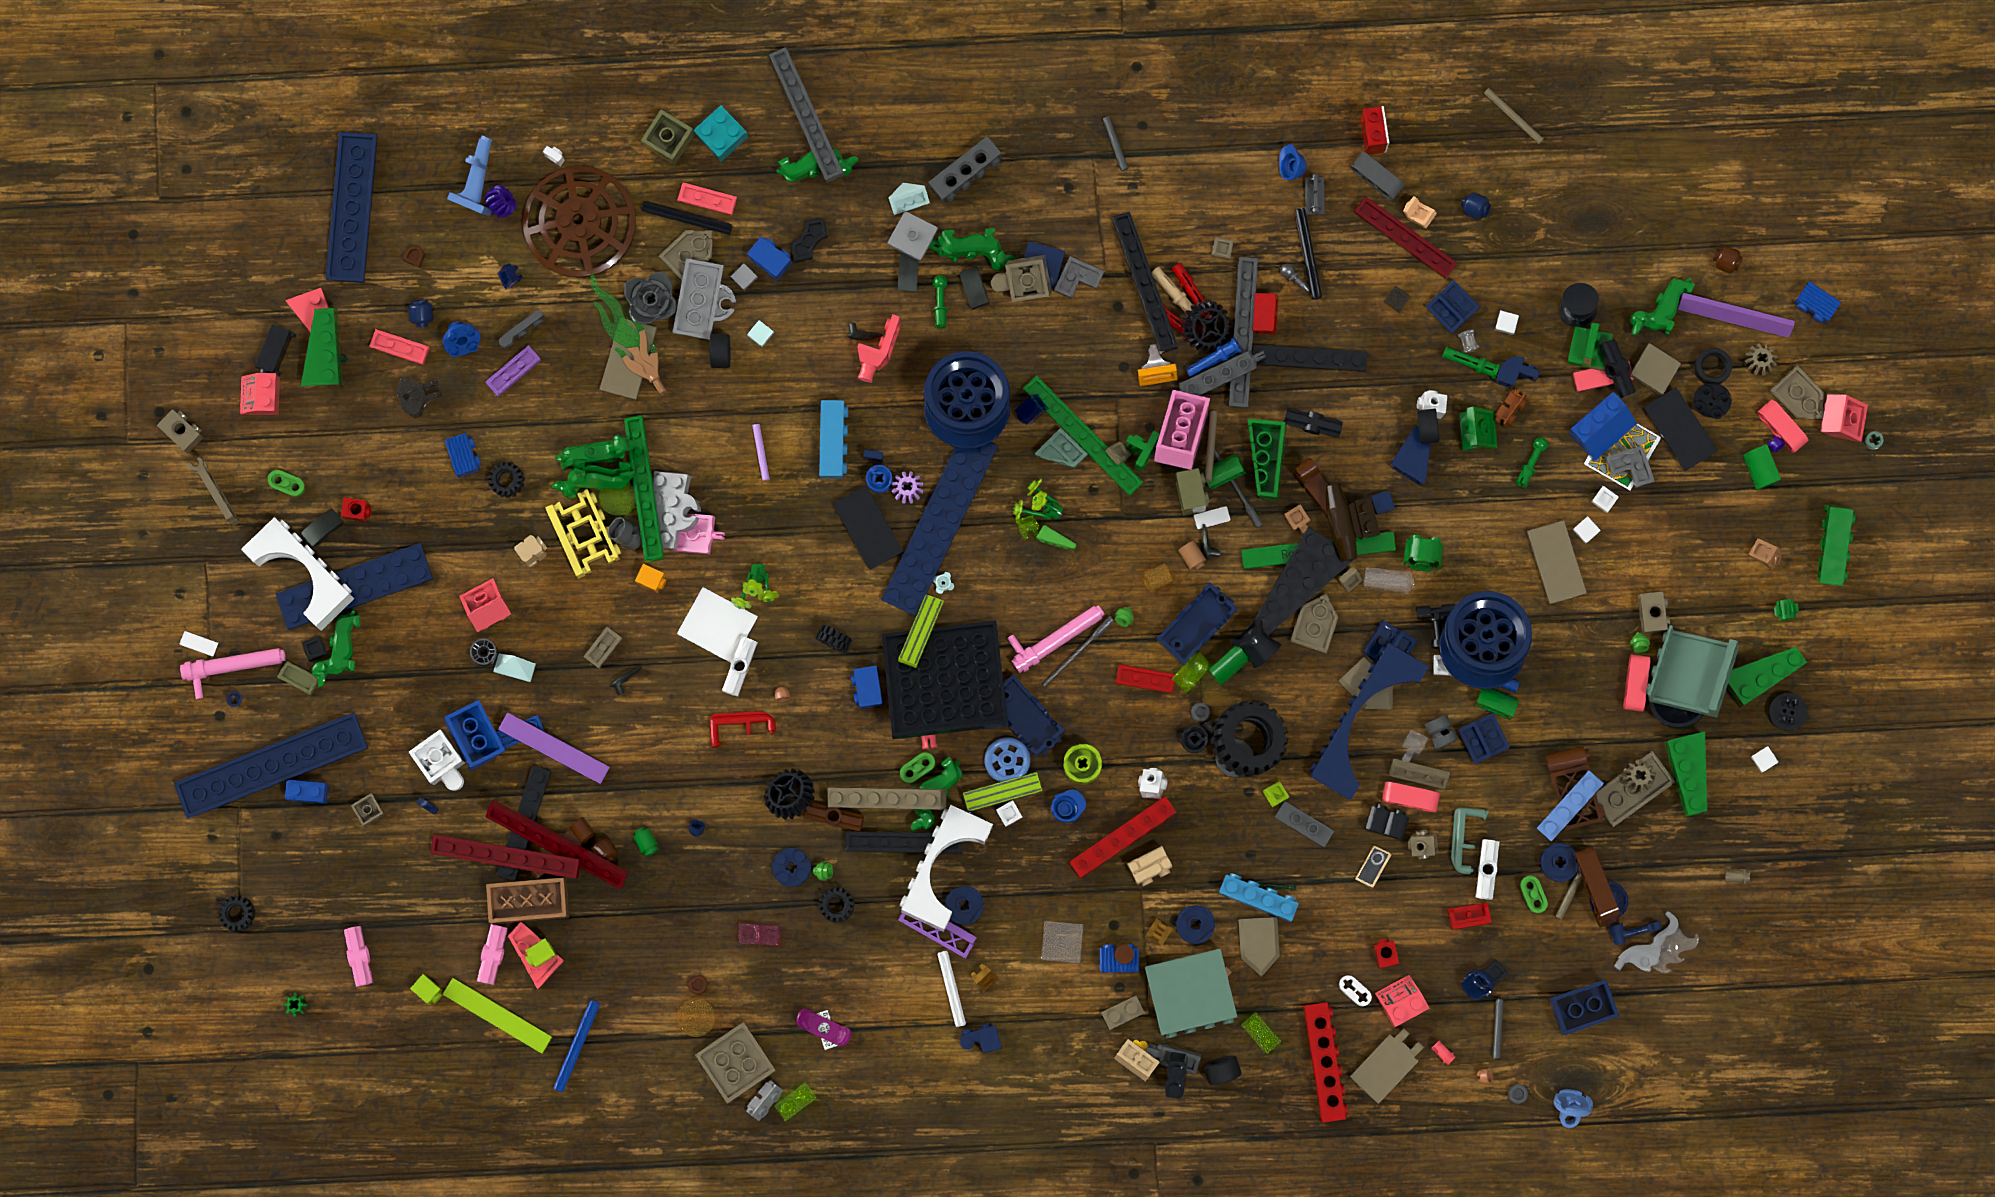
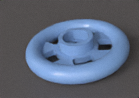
M1012 737L999 738L992 742L986 750L984 757L986 770L992 778L999 782L1024 776L1030 767V753L1027 747L1018 739ZM1009 745L1017 748L1015 753L1007 750ZM1000 747L1003 752L997 757L994 752ZM1006 756L1011 758L1010 763L1004 762ZM1017 757H1023L1022 766L1016 765ZM996 761H998V764L1001 767V769L997 771L993 767V763ZM1014 769L1015 774L1006 775L1005 770Z

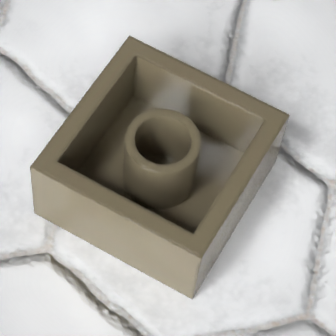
M372 793L351 805L364 827L385 815Z

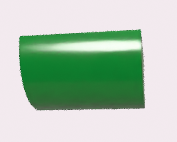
M1767 444L1742 455L1756 491L1774 485L1781 480Z
M1235 453L1213 464L1212 482L1207 483L1210 489L1213 490L1246 474L1238 454ZM1204 468V469H1202V472H1203L1204 477H1205V468Z
M1234 647L1212 666L1208 673L1222 686L1249 662V658L1240 647Z
M1493 688L1481 689L1475 706L1511 720L1519 699Z

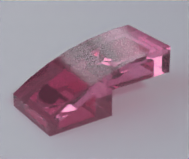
M739 924L738 943L780 946L781 926Z

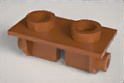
M1518 389L1511 391L1504 403L1509 405V408L1502 405L1494 415V421L1499 424L1503 422L1504 429L1508 425L1511 426L1516 420L1517 416L1515 414L1519 409L1523 410L1527 404L1526 393L1524 392L1521 396V391Z

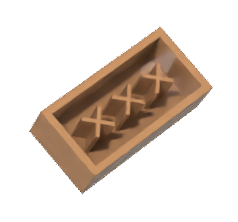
M565 878L486 884L490 924L569 918L567 879Z

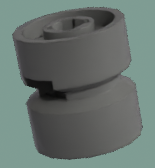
M622 517L616 518L610 524L608 537L629 550H635L641 545L642 539L639 526L632 524Z
M1448 715L1425 724L1428 734L1433 736L1432 743L1436 750L1459 740L1455 730L1450 729L1452 724Z

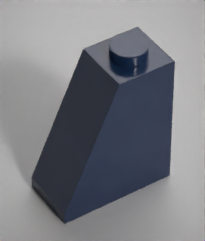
M1415 425L1390 464V467L1422 487L1426 481L1430 444H1421L1419 427Z

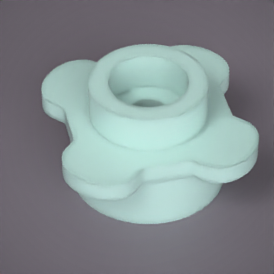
M945 572L942 575L935 576L933 582L936 584L937 593L942 594L943 591L954 589V584L950 580V573Z

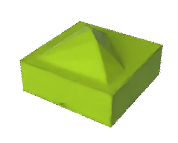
M1280 781L1263 790L1272 807L1289 798Z

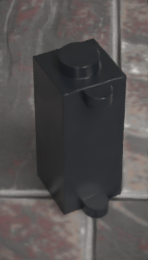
M271 325L255 364V367L260 370L259 373H276L280 376L279 368L292 337L296 338L297 334L279 326Z

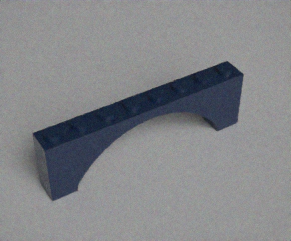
M1388 643L1387 647L1383 645L1377 654L1380 656V659L1377 663L1373 662L1368 670L1371 673L1367 680L1363 678L1358 687L1361 690L1358 696L1353 695L1348 704L1351 706L1348 713L1343 712L1338 721L1341 723L1338 730L1334 728L1330 734V744L1328 746L1324 745L1319 755L1322 757L1319 763L1314 762L1309 770L1312 773L1311 778L1349 800L1352 799L1360 785L1354 777L1348 755L1349 731L1356 713L1369 698L1385 688L1406 682H1416L1419 684L1429 668L1428 665Z

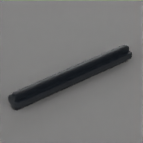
M643 201L641 206L643 212L728 235L732 232V224L648 201Z
M1299 208L1295 210L1311 298L1312 300H1318L1322 298L1306 211L1305 208Z

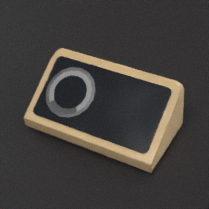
M1373 846L1355 879L1372 889L1392 854Z

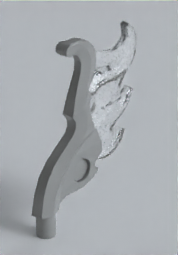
M1666 912L1665 916L1670 920L1668 927L1653 937L1652 944L1636 945L1626 949L1618 957L1614 968L1620 971L1625 963H1632L1640 970L1650 972V967L1653 966L1660 973H1668L1671 969H1666L1665 965L1684 961V958H1679L1678 954L1682 951L1694 949L1699 942L1698 934L1694 938L1684 936L1678 927L1677 918L1670 912Z

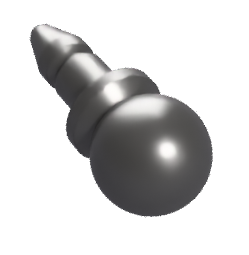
M1288 263L1282 265L1280 268L1282 277L1289 279V282L1293 280L1302 290L1310 291L1308 285L1297 276L1299 272L1295 271L1293 265Z

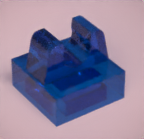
M507 264L497 273L505 290L512 288L523 278L522 275L516 276L515 274L518 266Z

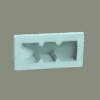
M902 183L889 197L894 215L930 203L925 186Z
M499 653L493 672L531 682L536 664L516 656Z

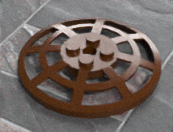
M585 166L564 168L543 179L529 196L523 214L524 236L532 254L549 270L567 277H591L612 268L627 253L636 230L635 209L627 190L610 174ZM573 172H591L603 176V179L598 185L584 181H574ZM561 174H566L567 183L557 187L548 196L539 191L551 179ZM610 181L621 191L628 207L616 208L612 198L604 190ZM576 187L590 188L593 192L588 198L577 197ZM568 189L570 199L562 204L553 199L557 194ZM600 194L608 202L610 209L599 211L598 207L594 204ZM537 198L544 202L539 213V225L528 227L529 210L533 199ZM549 205L557 210L554 221L545 223V213ZM629 214V231L625 242L622 244L614 238L618 227V216ZM575 216H583V222L575 224L573 222ZM612 217V226L609 234L600 229L601 218ZM558 229L562 237L557 245L549 238L546 230ZM541 232L545 242L553 250L548 260L536 249L530 235ZM595 235L604 240L596 248L588 250L587 241L591 240ZM571 241L579 243L581 252H569L563 249L567 242ZM609 244L618 250L616 255L609 261L592 268L591 256L600 253ZM559 255L572 259H583L585 270H568L554 264Z

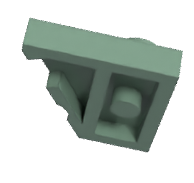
M1062 428L1035 453L1039 458L1074 469L1088 456Z

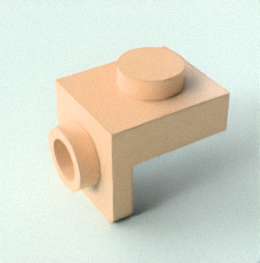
M1414 196L1406 203L1403 210L1408 220L1424 228L1428 227L1437 214L1434 209L1420 203Z

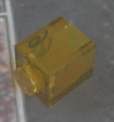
M1165 563L1144 572L1145 578L1142 579L1146 589L1150 588L1151 592L1173 583Z

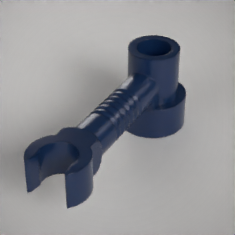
M1660 921L1627 930L1624 929L1623 923L1608 926L1614 945L1625 943V938L1662 929Z

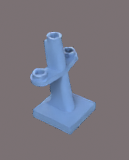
M481 136L474 157L469 155L465 159L466 162L472 164L465 189L458 194L450 192L447 199L490 216L492 211L488 207L481 205L480 201L486 170H488L487 163L492 139Z

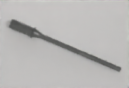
M1214 449V455L1219 462L1221 458ZM1230 481L1243 501L1246 513H1248L1256 528L1261 527L1263 523L1255 512L1254 507L1246 501L1235 481Z
M1109 616L1099 627L1094 629L1095 631L1092 636L1042 685L1045 687L1093 639L1102 636L1101 634L1115 621Z

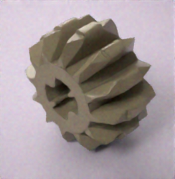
M1758 343L1756 348L1751 346L1749 348L1750 352L1745 353V356L1749 359H1746L1744 363L1750 364L1747 368L1748 371L1752 368L1755 369L1754 375H1757L1759 371L1762 376L1766 374V371L1771 373L1773 371L1772 367L1777 365L1773 360H1776L1778 357L1777 355H1772L1774 352L1773 348L1767 350L1768 344H1765L1762 348L1761 344ZM1761 357H1763V358L1765 359L1764 361H1761V362H1759V361L1757 360L1758 358H1761Z
M1639 760L1635 761V765L1630 762L1628 764L1630 769L1625 768L1623 770L1626 774H1629L1623 776V780H1629L1625 786L1629 787L1632 784L1633 792L1638 787L1639 792L1642 793L1644 792V787L1647 790L1651 789L1649 783L1655 784V780L1650 777L1656 776V773H1650V770L1653 769L1652 765L1646 768L1647 761H1643L1642 765ZM1636 772H1637L1638 774H1639V773H1642V774H1643V777H1642V778H1643V781H1642V779H1638V780L1636 779V777H1635V776H1637V774H1635Z

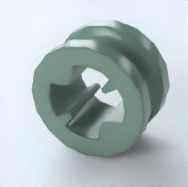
M1876 431L1869 433L1865 437V445L1871 450L1878 449L1884 441L1882 434ZM1870 436L1878 438L1879 441L1876 443L1878 445L1870 443L1869 440L1872 439Z

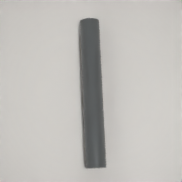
M1109 116L1105 117L1103 122L1121 171H1125L1128 169L1111 119Z
M1496 999L1492 1058H1500L1504 1003L1502 999Z

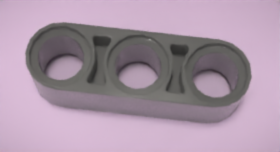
M1362 152L1350 166L1354 173L1391 201L1405 187L1400 179L1365 152Z

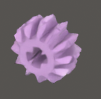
M902 472L903 478L901 479L900 476L896 475L895 478L898 482H892V486L896 487L892 489V493H898L895 497L896 500L903 497V504L906 503V499H909L910 504H912L913 497L916 500L920 499L917 493L923 494V489L919 488L923 486V482H918L920 479L919 475L913 478V472L909 473V477H906V473ZM911 484V491H904V485L909 486Z

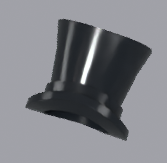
M1586 283L1570 285L1564 291L1563 301L1559 309L1562 321L1574 327L1585 326L1591 323L1597 315L1599 299L1597 291Z
M1260 618L1231 642L1233 646L1244 649L1253 668L1262 665L1281 647L1279 642L1264 632L1262 628L1263 621Z

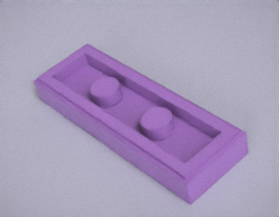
M528 345L486 381V384L499 397L542 360Z

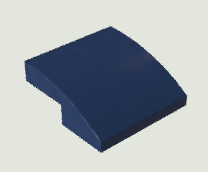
M1028 241L1024 258L1046 256L1051 289L1054 290L1059 278L1065 251Z
M1455 280L1425 306L1451 333H1454L1480 308Z
M1381 620L1362 653L1378 662L1380 656L1377 654L1383 645L1387 647L1388 643L1405 653L1410 654L1417 640L1404 631L1398 630L1385 620Z
M1493 713L1458 729L1475 764L1510 748Z

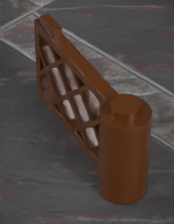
M1584 746L1546 755L1559 803L1564 793L1569 792L1567 788L1573 780L1578 783L1574 779L1577 771L1586 769L1587 773L1590 770L1588 760H1591L1588 749H1584ZM1573 772H1574V774L1572 775V777H1570L1569 775H1567V774H1569V773H1573ZM1564 775L1570 779L1565 789L1557 785L1555 777ZM1559 789L1563 790L1561 796L1559 793ZM1596 793L1592 796L1589 803H1586L1587 806L1583 813H1577L1580 816L1577 823L1567 824L1564 827L1565 830L1603 821L1602 817H1605L1606 814L1603 805L1599 806ZM1592 800H1594L1595 807L1591 805ZM1590 806L1597 811L1598 818L1590 820L1583 815Z

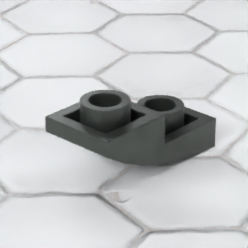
M900 252L898 290L917 291L919 261Z
M978 267L959 272L971 310L990 304Z
M331 508L313 521L301 533V536L311 548H314L327 540L330 533L343 526L344 521Z

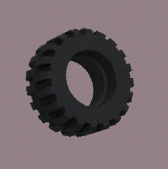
M1246 700L1226 709L1214 722L1215 726L1211 731V734L1214 735L1210 739L1211 745H1215V749L1212 751L1214 756L1218 754L1220 759L1217 761L1220 765L1225 764L1227 771H1235V775L1238 776L1245 774L1246 777H1252L1268 771L1281 761V756L1285 755L1287 750L1284 746L1288 744V738L1285 737L1288 731L1287 727L1282 726L1284 720L1282 717L1278 718L1276 716L1278 712L1274 708L1270 710L1268 709L1269 705L1266 703L1259 704V701L1256 700L1251 702ZM1243 721L1256 725L1263 734L1264 748L1256 756L1242 752L1235 742V728Z

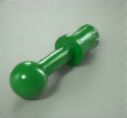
M942 275L934 277L932 281L933 287L936 289L937 307L933 308V312L935 313V328L944 329L947 326L946 312H948V308L944 307V289L947 287L948 282Z
M1538 437L1533 441L1534 450L1527 465L1521 466L1522 471L1515 482L1516 485L1521 487L1523 484V488H1527L1532 475L1536 473L1534 466L1539 455L1548 448V441L1543 437Z

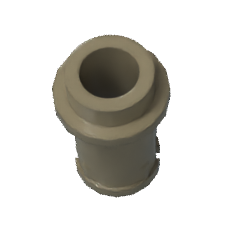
M1743 869V871L1725 870V882L1746 884L1750 881V871H1746V869Z

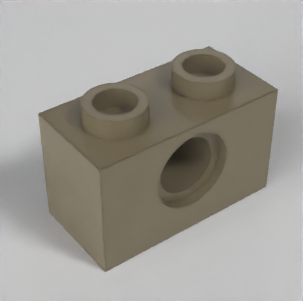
M172 409L157 426L189 454L204 438L199 434L202 430L194 423L190 425L186 422L188 417L180 410L177 413ZM185 426V432L178 434L179 427Z
M1663 592L1640 594L1637 598L1642 634L1667 631L1670 626V617L1666 615L1665 608H1668L1667 597L1664 596ZM1650 609H1657L1659 617H1652Z

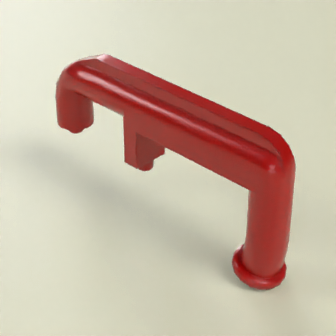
M761 711L713 714L710 717L711 748L722 745L719 741L718 726L746 724L747 735H751V723L767 722L768 732L773 734L776 731V722L772 716Z

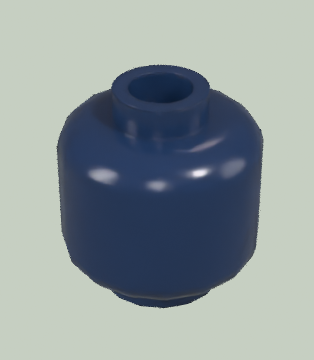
M1472 192L1468 197L1465 196L1463 198L1461 207H1463V213L1466 216L1480 220L1483 217H1487L1491 203H1489V199L1486 196Z
M415 300L408 306L409 321L412 324H416V327H427L428 323L434 320L433 306L431 303H427V300Z

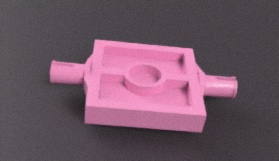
M687 513L688 518L695 516L699 518V521L694 526L695 529L688 532H680L677 550L673 551L710 555L713 539L724 540L725 532L714 531V516Z

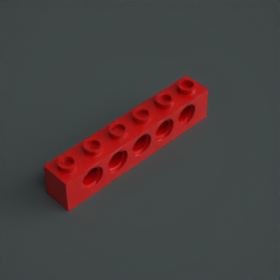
M1166 796L1071 860L1069 864L1078 877L1082 879L1176 814L1175 809Z
M1328 1002L1305 1005L1303 1009L1321 1123L1345 1120V1115H1348L1347 1103L1343 1104L1342 1096H1345L1344 1084H1340L1339 1076H1342L1341 1064L1337 1065L1336 1057H1339L1338 1045H1334L1333 1037H1336L1335 1025L1331 1026L1330 1018H1333L1332 1006H1328ZM1317 1018L1325 1020L1326 1025L1323 1029H1318L1315 1026ZM1321 1037L1328 1040L1327 1048L1319 1047L1318 1040ZM1323 1057L1331 1059L1332 1064L1329 1068L1322 1066L1321 1060ZM1327 1076L1334 1078L1335 1084L1331 1088L1324 1084V1079ZM1329 1096L1337 1098L1338 1103L1335 1107L1328 1105L1327 1099Z

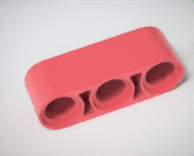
M1773 399L1757 411L1760 419L1775 436L1780 437L1785 442L1784 446L1791 453H1795L1809 441L1805 433Z
M1630 654L1623 709L1644 711L1650 657Z
M1385 782L1381 801L1436 813L1440 793L1403 784Z

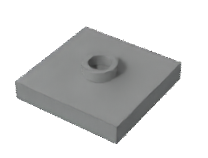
M904 211L887 245L921 262L939 229Z

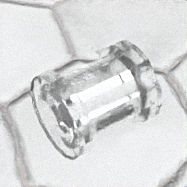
M1474 329L1458 334L1464 346V353L1480 348L1474 337Z

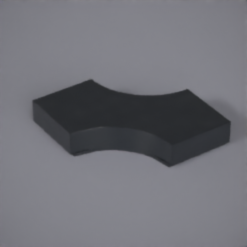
M824 218L806 221L805 231L801 238L790 243L794 263L812 260L813 250L817 243L828 238Z

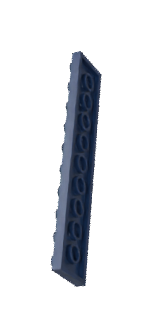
M989 442L976 448L955 447L881 601L915 617L917 616L924 597L939 571L999 447L998 445Z
M351 713L177 781L174 785L186 818L190 819L369 748L356 713Z

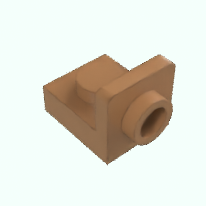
M1757 539L1748 554L1751 558L1766 564L1772 570L1775 565L1777 566L1782 558V553L1778 547L1761 539Z

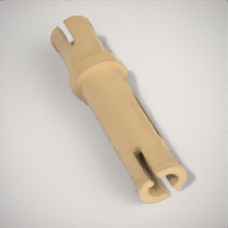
M1160 267L1152 271L1153 278L1174 300L1173 303L1178 305L1185 314L1187 310L1192 311L1190 305L1193 304L1186 297V293L1181 292Z

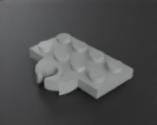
M686 258L673 334L710 340L713 322L724 321L733 314L735 309L724 310L721 307L723 300L736 303L733 291L727 286L720 284L724 265Z
M654 471L653 484L663 549L677 550L680 532H688L695 529L694 526L699 521V518L695 516L687 517L690 509H694L697 512L701 511L700 502L688 494L691 476L688 474Z

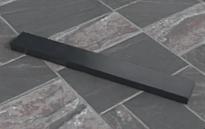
M1130 211L1112 216V223L1159 354L1178 349V344Z

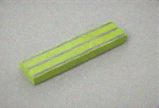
M926 594L899 656V662L917 667L943 606V600Z
M1036 772L964 792L963 797L967 811L970 812L1042 792V788Z

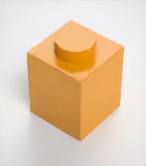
M643 564L635 582L658 593L659 589L662 590L667 579H664L665 574Z

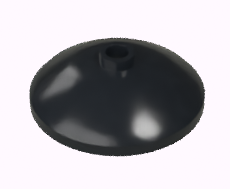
M1650 702L1655 718L1663 725L1671 728L1690 727L1699 722L1704 714Z

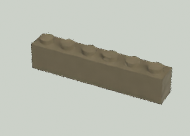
M834 786L828 788V807L946 808V789Z

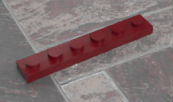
M1366 196L1355 209L1354 213L1444 279L1448 277L1457 265L1456 261Z

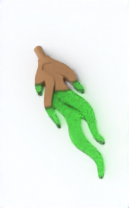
M592 273L591 286L596 295L608 305L614 317L613 323L609 320L603 306L593 302V305L599 309L605 331L615 342L626 348L634 356V360H631L619 348L615 349L616 352L622 357L625 365L631 372L647 379L651 384H654L660 395L664 394L666 389L660 381L659 357L655 345L651 344V354L649 356L647 335L643 326L635 323L631 316L630 319L637 327V332L628 324L619 301L598 286L595 275Z

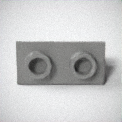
M771 1080L768 1083L766 1082L758 1092L763 1096L761 1100L755 1096L747 1105L748 1109L746 1111L760 1121L761 1118L767 1115L772 1104L779 1100L784 1090Z

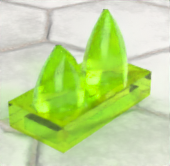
M1197 652L1172 680L1183 692L1187 693L1212 665L1200 652Z
M1256 1012L1241 1024L1244 1030L1266 1054L1281 1042Z
M805 1082L774 1106L783 1119L787 1121L817 1099V1097Z

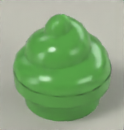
M1130 607L1118 609L1115 613L1116 623L1123 627H1128V625L1132 624L1134 620L1132 609Z
M1637 632L1630 641V645L1634 652L1641 653L1649 649L1650 641L1647 636Z
M822 861L813 868L812 872L819 880L826 881L832 878L833 867L832 864Z

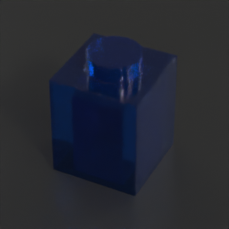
M1035 394L1026 399L1014 411L1018 414V419L1028 425L1034 423L1049 408L1038 394Z

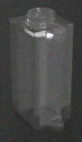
M1366 567L1362 589L1409 594L1410 589H1414L1415 578H1411L1412 572Z

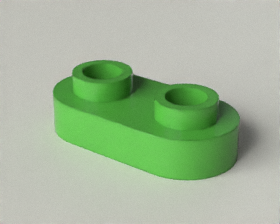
M274 470L268 476V484L273 489L292 497H299L305 491V484L298 477L280 470ZM281 478V483L276 484V479ZM294 485H299L297 491L293 490Z
M930 753L919 754L901 768V779L905 783L916 782L934 768V757ZM925 759L928 760L929 765L923 766L922 761ZM909 770L913 771V776L907 777L906 772Z
M1534 876L1524 877L1520 882V889L1531 912L1536 914L1542 913L1546 910L1548 902L1541 884ZM1528 882L1533 884L1532 889L1526 887ZM1535 900L1540 902V907L1534 906Z

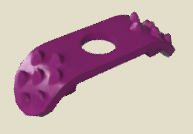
M806 1008L802 1009L797 1015L796 1023L800 1028L835 1045L843 1047L851 1038L852 1032L850 1029ZM821 1023H827L830 1026L828 1033L822 1034L819 1032L818 1027Z

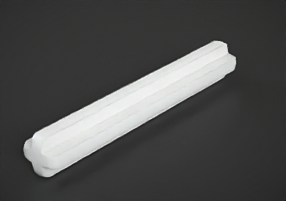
M942 951L938 953V958L956 1027L966 1025L948 952Z

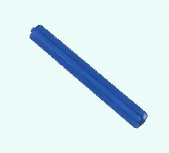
M590 1000L553 1087L559 1092H563L599 1009V1002Z

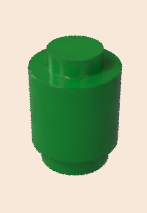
M642 827L634 832L635 836H633V839L641 854L644 853L645 857L659 850L657 847L658 843L650 828Z

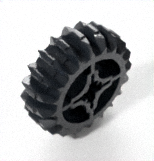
M1209 300L1198 301L1197 306L1190 305L1192 311H1185L1188 316L1182 318L1186 322L1181 325L1182 328H1185V331L1182 332V335L1187 336L1185 341L1190 342V347H1196L1198 351L1203 349L1205 352H1208L1209 349L1214 351L1216 346H1222L1221 341H1227L1225 335L1231 334L1227 331V328L1232 327L1231 324L1227 323L1231 319L1229 316H1226L1228 311L1223 309L1221 304L1217 305L1215 301L1210 302ZM1211 311L1204 318L1199 317L1202 313ZM1208 334L1213 335L1210 339L1202 341Z
M793 768L791 771L785 769L783 774L778 772L777 777L772 776V782H767L769 788L764 789L766 795L763 796L766 801L765 806L777 818L782 817L787 820L788 817L794 819L795 815L801 817L800 812H807L806 807L812 806L810 800H814V785L809 776L802 771H796Z

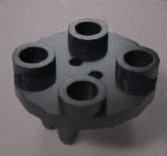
M1705 383L1695 391L1693 407L1695 411L1705 417L1720 419L1731 407V394L1721 384Z
M1793 693L1778 695L1769 706L1770 722L1783 731L1799 729L1806 721L1807 706L1800 696Z

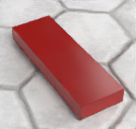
M1119 664L1116 684L1173 694L1176 674Z

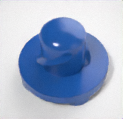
M462 321L453 322L449 325L448 331L443 337L444 349L451 357L475 352L479 348L480 333L471 324H464Z

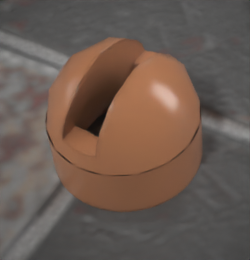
M779 687L776 689V702H785L791 699L787 688Z
M1482 1069L1477 1073V1076H1480V1079H1477L1479 1083L1485 1085L1492 1084L1493 1074L1491 1069Z

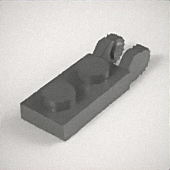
M537 310L505 333L498 340L499 345L507 349L514 344L515 338L521 339L528 334L527 330L532 326L536 328L543 323L542 319L545 318L542 312Z

